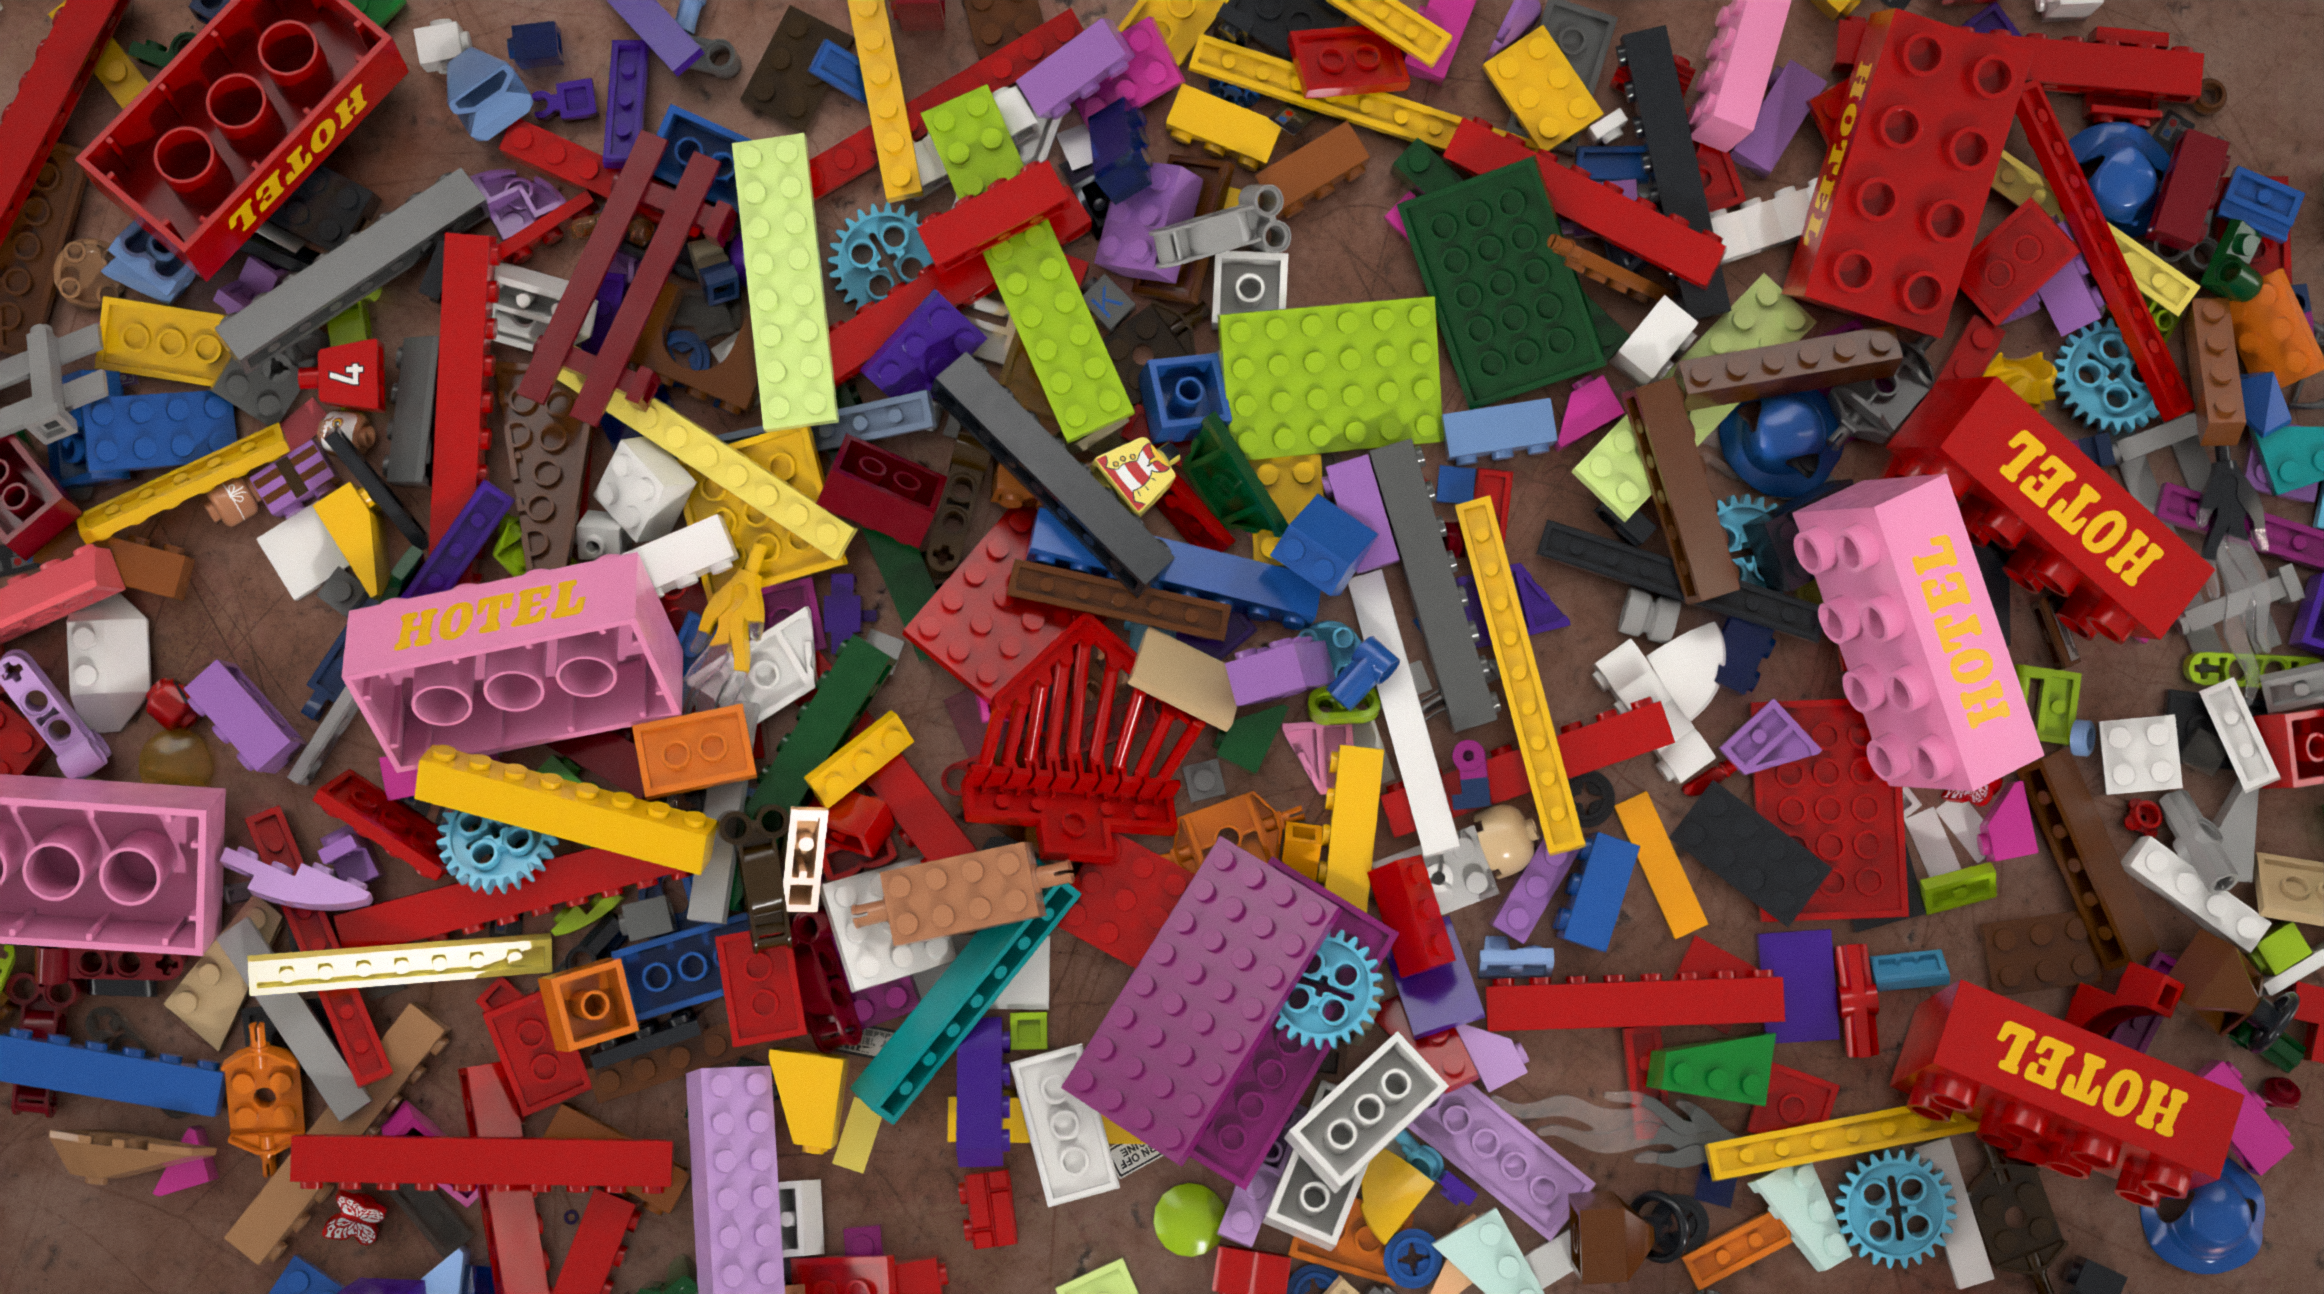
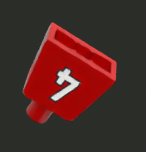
M368 339L320 349L318 351V367H299V388L318 389L319 401L325 405L386 413L385 344L378 339Z

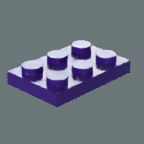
M933 289L864 364L860 371L890 398L924 390L930 391L935 377L965 352L972 356L985 342L987 337L936 289Z

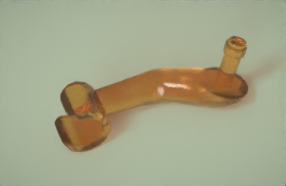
M601 213L574 220L571 224L572 237L574 239H587L592 234ZM643 218L632 220L627 232L631 233L630 240L637 245H645L653 235V223Z

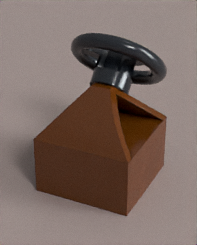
M2203 929L2199 930L2168 974V976L2185 984L2176 1007L2189 1020L2221 1038L2243 1021L2252 1025L2254 1028L2249 1036L2247 1047L2253 1054L2264 1052L2277 1041L2293 1020L2300 1004L2299 995L2295 992H2287L2273 1003L2262 996L2264 977L2235 946Z
M1658 1190L1645 1191L1639 1194L1630 1206L1613 1191L1568 1193L1571 1267L1582 1285L1628 1282L1645 1258L1655 1263H1671L1682 1256L1688 1246L1690 1228L1686 1213L1681 1205L1665 1192ZM1656 1201L1662 1203L1657 1214L1645 1216L1639 1214L1643 1205L1648 1202ZM1672 1213L1676 1218L1679 1230L1675 1246L1668 1235V1220ZM1659 1243L1663 1252H1657L1651 1248L1654 1244Z

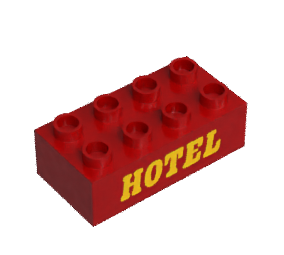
M230 0L74 160L104 196L207 282L409 73V70L393 38L348 0Z
M1898 8L1870 13L1807 211L1803 232L1799 236L1781 294L1879 325H1894L1895 330L1911 335L1942 339L2034 52Z
M1997 376L1939 380L1885 447L1903 463L1895 473L1896 478L1947 474L1970 542L1978 547L1985 548L1989 541L1992 540L2010 556L2009 560L2002 567L2005 574L2020 587L2033 594H2039L2046 587L2064 603L2055 614L2057 619L2070 631L2085 640L2092 641L2097 633L2120 645L2129 636L2161 640L2216 570Z
M1962 979L1916 1005L1889 1085L1892 1088L1910 1094L1906 1106L1907 1109L1923 1118L1947 1123L1950 1122L1953 1111L1968 1119L1980 1122L1976 1137L1989 1145L2004 1150L2018 1151L2022 1140L2049 1150L2045 1165L2048 1168L2077 1179H2089L2093 1169L2118 1180L2114 1191L2117 1196L2131 1203L2150 1208L2159 1207L2161 1198L2184 1199L2187 1196L2188 1190L2220 1179L2245 1097L2242 1093Z

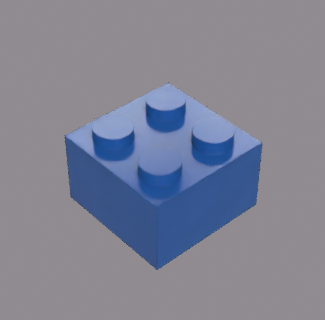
M1217 353L1147 360L1138 376V382L1152 445L1194 440L1204 426L1201 424L1203 418L1213 411L1217 412L1226 428L1230 425L1232 416L1228 399H1226Z

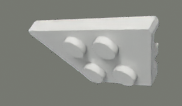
M809 606L802 608L749 641L751 655L749 672L734 670V654L732 652L688 679L689 685L695 689L702 690L713 697L719 704L721 699L759 704L757 724L815 689L818 681L812 615Z

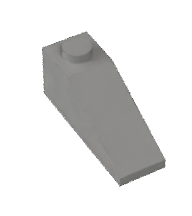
M2239 778L2212 823L2218 827L2224 837V841L2220 845L2239 874L2237 877L2238 883H2252L2259 788L2245 793Z

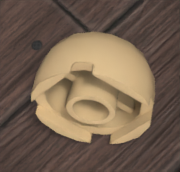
M1507 804L1492 805L1474 811V822L1482 820L1484 829L1477 832L1479 842L1491 871L1498 869L1496 878L1501 879L1523 870L1530 863L1535 853L1534 840L1539 839V833L1532 818L1526 820L1519 809Z

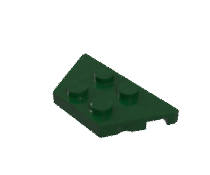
M1211 412L1203 418L1201 424L1204 426L1200 434L1194 438L1190 446L1191 452L1186 455L1181 466L1208 509L1226 529L1235 530L1239 528L1254 534L1263 529L1273 531L1274 537L1281 538L1289 526L1217 412Z

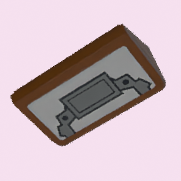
M2051 595L2032 602L2030 606L2054 668L2062 670L2080 663L2081 658L2070 630L2055 615L2061 607L2057 597Z

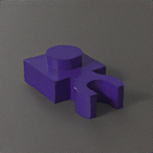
M592 78L556 83L557 94L551 95L546 91H536L532 94L535 102L542 100L548 102V106L544 111L535 112V117L540 121L549 120L558 112H560L563 122L599 116L595 86Z
M1447 1169L1437 1179L1443 1186L1439 1193L1456 1206L1461 1201L1470 1206L1478 1195Z

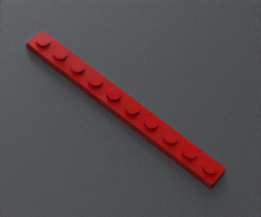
M1072 8L906 103L913 141L916 143L928 136L927 127L921 116L922 112L988 84L991 93L1002 87L1007 86L1011 88L1017 84V79L1082 33L1084 29ZM872 124L809 160L814 202L879 165Z
M2035 79L2024 83L2015 114L2018 116L2027 135L2029 145L2033 148L2043 168L2045 178L2049 181L2055 193L2060 210L2067 218L2074 233L2075 241L2081 248L2090 266L2091 274L2102 291L2107 308L2114 316L2122 333V339L2128 346L2137 364L2138 372L2150 391L2155 408L2160 412L2163 421L2167 422L2196 408L2039 80Z

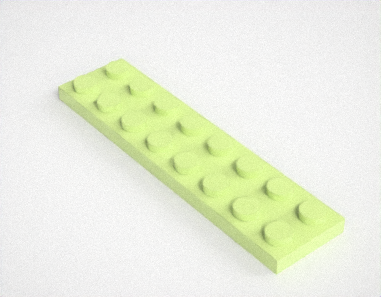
M804 133L732 143L763 429L767 433L838 423L839 416L807 137Z
M1763 273L1731 306L1732 311L1724 313L1679 361L1800 341L1817 321L1791 297L1781 294L1782 289ZM1678 362L1661 380L1673 377ZM1739 403L1686 411L1688 419L1695 428L1696 436L1694 440L1697 447ZM1626 414L1571 472L1624 522L1652 495L1628 415Z

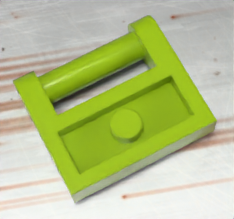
M2014 664L2026 703L2028 702L2031 678L2040 680L2034 725L2039 741L2070 746V734L2073 723L2076 720L2082 673Z

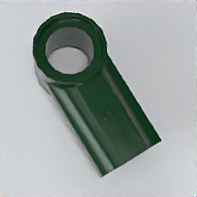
M2243 1021L2226 1035L2235 1043L2248 1050V1039L2254 1027L2248 1022ZM2283 1032L2273 1045L2264 1052L2259 1053V1055L2283 1072L2290 1073L2303 1059L2306 1047L2289 1036V1034Z

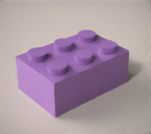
M1122 159L1094 263L1118 276L1176 284L1181 265L1157 269L1156 264L1159 263L1155 242L1153 236H1149L1148 232L1194 218L1204 179L1180 165Z
M1300 636L1292 639L1290 637L1269 643L1270 648L1262 647L1243 650L1235 653L1236 660L1225 663L1236 706L1272 702L1330 685L1336 679L1326 641H1313L1312 636L1303 638Z
M216 659L184 688L190 696L187 700L189 705L200 716L203 717L206 714L215 724L212 727L213 732L225 744L231 742L239 751L236 755L237 759L249 771L255 769L260 773L276 774L308 745L235 663Z

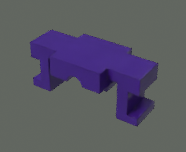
M853 573L831 574V596H824V632L831 633L832 655L836 654L838 647L846 638L850 640L854 633L863 634L864 621H877V610H864L863 597L861 595H854V591H857V576H854Z

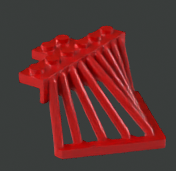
M1085 612L992 698L990 702L991 713L978 763L970 766L960 783L965 822L1036 827L1040 859L1060 861L1069 859L1076 862L1110 864L1115 857L1111 832L1159 836L1175 835L1178 830L1173 797L1181 787L1180 780L1171 778L1207 722L1156 698L1161 702V714L1132 776H1127L1126 763L1147 695L1146 692L1134 687L1108 774H1106L1103 754L1119 670L1121 668L1130 675L1137 653L1092 614ZM1077 644L1063 769L1061 771L1059 745L1070 668L1074 662L1072 648ZM1094 644L1104 653L1106 666L1103 673L1084 773L1080 742L1091 648ZM1056 664L1042 768L1040 769L1037 753L1049 687L1053 681L1050 668ZM1035 683L1026 737L1024 742V748L1022 753V759L1019 768L1015 759L1020 743V738L1026 718L1028 705L1031 702V697L1028 689ZM1014 702L1000 764L996 766L993 761L1005 715L1010 709V705ZM1177 716L1187 725V728L1155 778H1149L1150 769Z

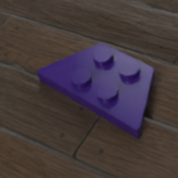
M1521 563L1510 565L1529 636L1570 626L1568 617L1551 601L1550 596L1533 580ZM1474 575L1455 578L1456 585H1463L1467 594L1469 606L1464 607L1467 620H1474L1478 630L1480 641L1474 642L1476 649L1492 645Z

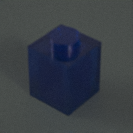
M555 21L511 26L512 37L507 38L508 54L510 59H515L521 70L564 65L561 29Z

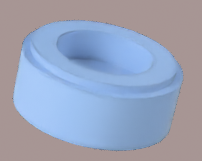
M2076 719L2073 723L2070 734V749L2074 756L2088 757L2093 752L2096 730L2091 720Z

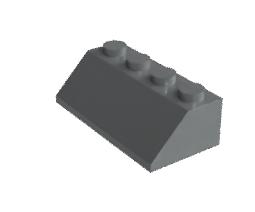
M440 336L406 337L403 341V347H398L396 368L400 369L399 382L393 384L391 393L392 404L396 405L394 419H389L387 426V439L391 440L390 455H385L382 467L383 476H387L386 482L393 486L432 490Z

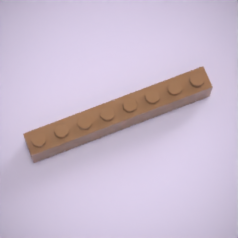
M419 1002L410 1003L380 1040L393 1070V1075L365 1086L373 1101L342 1122H339L328 1106L307 1134L377 1135L381 1129L377 1123L385 1113L390 1116L404 1100L400 1094L407 1085L410 1084L413 1087L427 1071L423 1065L431 1055L437 1057L450 1042L446 1036L452 1028ZM291 1154L224 1237L225 1240L258 1266L269 1260L274 1263L282 1255L288 1246L284 1242L292 1231L298 1233L311 1217L307 1213L316 1201L319 1204L322 1203L334 1188L331 1182H323V1189H300V1182H290Z

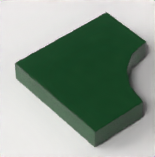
M414 545L407 549L390 572L387 587L377 605L388 599L401 597L425 563L423 551Z

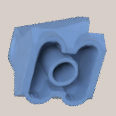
M470 47L447 63V104L451 111L457 114L469 135L475 140L488 141L530 112L534 102L533 98L513 67L506 61Z
M135 221L126 227L113 241L108 251L116 257L100 271L105 276L169 306L190 287L196 275L193 270Z

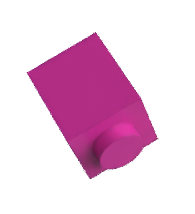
M1588 375L1572 385L1575 391L1571 392L1567 397L1557 432L1558 441L1554 444L1557 452L1619 419L1625 413L1604 375L1595 380L1592 375Z
M2023 781L2007 783L1979 826L1981 834H1977V845L1982 856L1986 855L1987 862H1996L2039 853Z

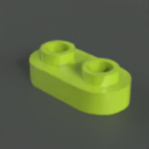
M1328 686L1316 688L1308 698V715L1315 723L1320 725L1368 723L1378 716L1381 705L1379 693L1375 688H1372L1358 703L1366 705V710H1359L1355 706L1351 712L1348 711L1326 690ZM1322 706H1327L1331 709V711L1323 712L1319 708Z

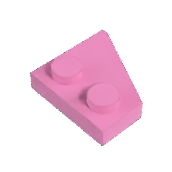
M1315 722L1281 724L1283 734L1319 795H1326L1327 788H1334L1335 773H1329L1331 751L1338 752L1339 744L1354 746L1352 724L1320 725Z

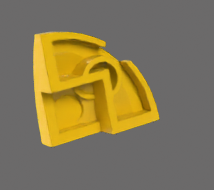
M1386 1148L1369 1162L1360 1186L1362 1185L1363 1203L1360 1205L1362 1215L1372 1233L1384 1245L1388 1243L1404 1224L1409 1215L1435 1184L1411 1164Z

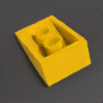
M348 482L312 506L369 596L379 601L387 587L391 572L386 520L380 512L382 508L364 487Z

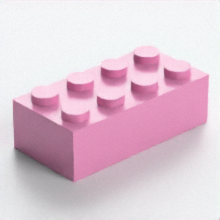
M1732 0L1731 4L1727 7L1723 6L1715 22V26L1719 27L1717 36L1711 41L1706 52V59H1709L1708 67L1701 74L1696 86V91L1700 92L1698 101L1692 105L1687 116L1692 140L1727 153L1754 131L1792 0Z

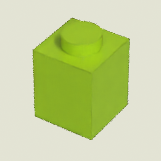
M2280 921L2265 932L2253 951L2247 954V958L2259 973L2262 972L2264 975L2276 976L2313 952L2293 921Z

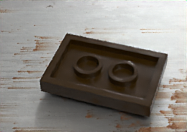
M789 5L740 98L741 103L806 135L831 87L830 84L809 73L807 70L823 39H828L843 49L850 51L855 41L854 37Z

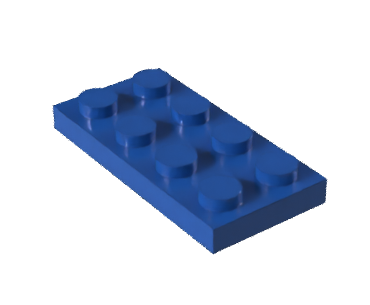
M212 391L111 396L80 407L87 473L182 467L237 441L233 404Z

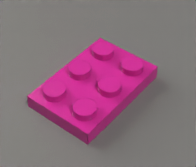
M1148 16L1121 32L1136 56L1127 62L1129 68L1115 78L1108 76L1098 83L1100 89L1090 97L1085 99L1079 97L1074 101L1090 133L1095 134L1186 82L1154 17Z

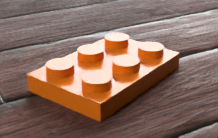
M2283 268L2262 277V288L2253 299L2247 302L2229 301L2235 346L2247 372L2274 371L2280 389L2324 370V356Z
M743 703L632 725L646 800L757 778Z
M1355 1197L1337 1245L1332 1251H1328L1298 1237H1292L1288 1256L1388 1285H1396L1388 1276L1382 1262L1385 1245L1372 1233L1360 1209V1205L1363 1203L1362 1198ZM1414 1213L1409 1215L1408 1219L1396 1233L1412 1227Z

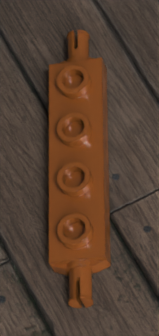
M1552 234L1548 238V247L1553 249L1552 252L1566 258L1563 265L1583 274L1587 268L1585 276L1605 284L1608 278L1606 286L1624 294L1628 290L1627 296L1647 304L1649 298L1660 301L1664 295L1673 300V290L1662 286L1658 281L1645 279L1577 246L1576 242L1572 239H1565L1557 234Z

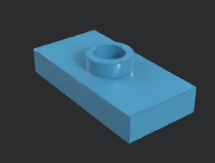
M1942 949L1869 956L1871 977L1876 984L1877 992L1949 985L1950 973Z

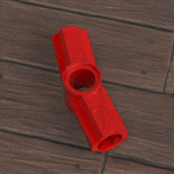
M1867 943L1836 946L1834 951L1839 986H1836L1837 1008L1839 1017L1843 1019L1846 1056L1864 1058L1879 1055L1878 1029L1876 1025V1015L1879 1014V1000L1876 984L1871 979Z

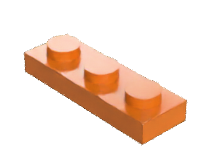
M1767 1210L1700 1245L1697 1249L1683 1254L1680 1258L1696 1289L1700 1291L1793 1241L1790 1230L1780 1218L1775 1219Z

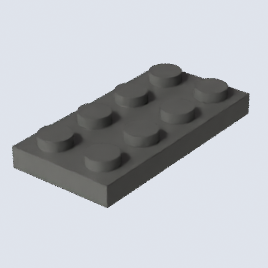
M1547 0L1539 27L1545 26L1593 97L1618 17L1565 0ZM1511 111L1505 131L1530 139ZM1581 131L1553 150L1573 156Z

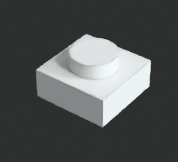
M1621 108L1590 126L1585 135L1592 146L1597 145L1601 141L1608 145L1623 135L1621 129L1628 119Z

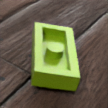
M1987 862L1920 880L1921 897L1926 915L1997 897L1996 870L1992 863Z

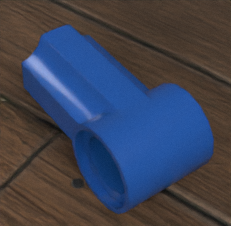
M1370 636L1359 645L1351 657V663L1326 690L1344 708L1351 712L1376 684H1382L1394 673L1400 664V659L1374 636Z

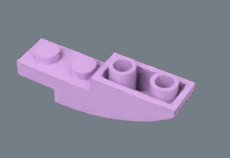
M241 846L238 847L237 851L226 847L220 858V862L224 867L252 879L247 889L253 896L272 903L306 910L338 911L371 906L374 900L371 893L366 891L368 888L367 884L348 877L346 882L333 877L334 871L316 862L313 863L312 867L301 863L296 875L293 876L294 870L276 861H273L271 866L258 861L259 854Z
M1300 1104L1296 1105L1246 1191L1235 1185L1217 1235L1250 1249L1252 1248L1278 1180L1283 1173L1293 1148L1284 1137L1290 1129L1305 1117L1308 1110L1307 1107Z

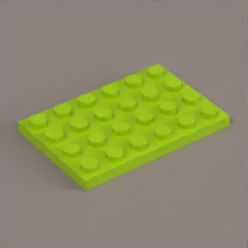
M1435 296L1217 314L1221 371L1226 399H1228L1232 422L1228 425L1227 429L1247 460L1380 448L1412 438L1413 444L1444 442L1441 418L1442 401Z

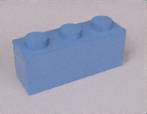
M1551 398L1454 412L1441 416L1446 461L1456 460V466L1478 463L1477 457L1491 455L1493 461L1514 457L1513 451L1526 449L1528 455L1549 452V446L1554 445L1558 441Z

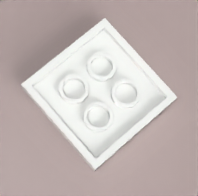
M924 855L820 886V894L852 993L950 964L957 957L950 936L906 946H894L888 922L864 926L859 929L855 927L853 922L854 918L867 916L868 913L852 915V905L883 900L884 893L879 872L921 864L920 860L925 857Z

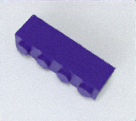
M1002 1017L981 1018L957 1047L956 1152L958 1167L1003 1166V1152H1010L1011 1150L1010 1129H1003L1004 1119L1011 1117L1010 1096H1004V1086H1010L1011 1084L1010 1063H1004V1054L1011 1052L1010 1031H1003Z

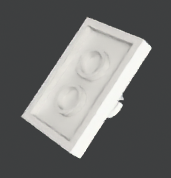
M1474 825L1457 831L1461 845L1459 849L1425 858L1422 846L1418 845L1372 862V869H1376L1395 860L1422 854L1441 915L1500 894Z

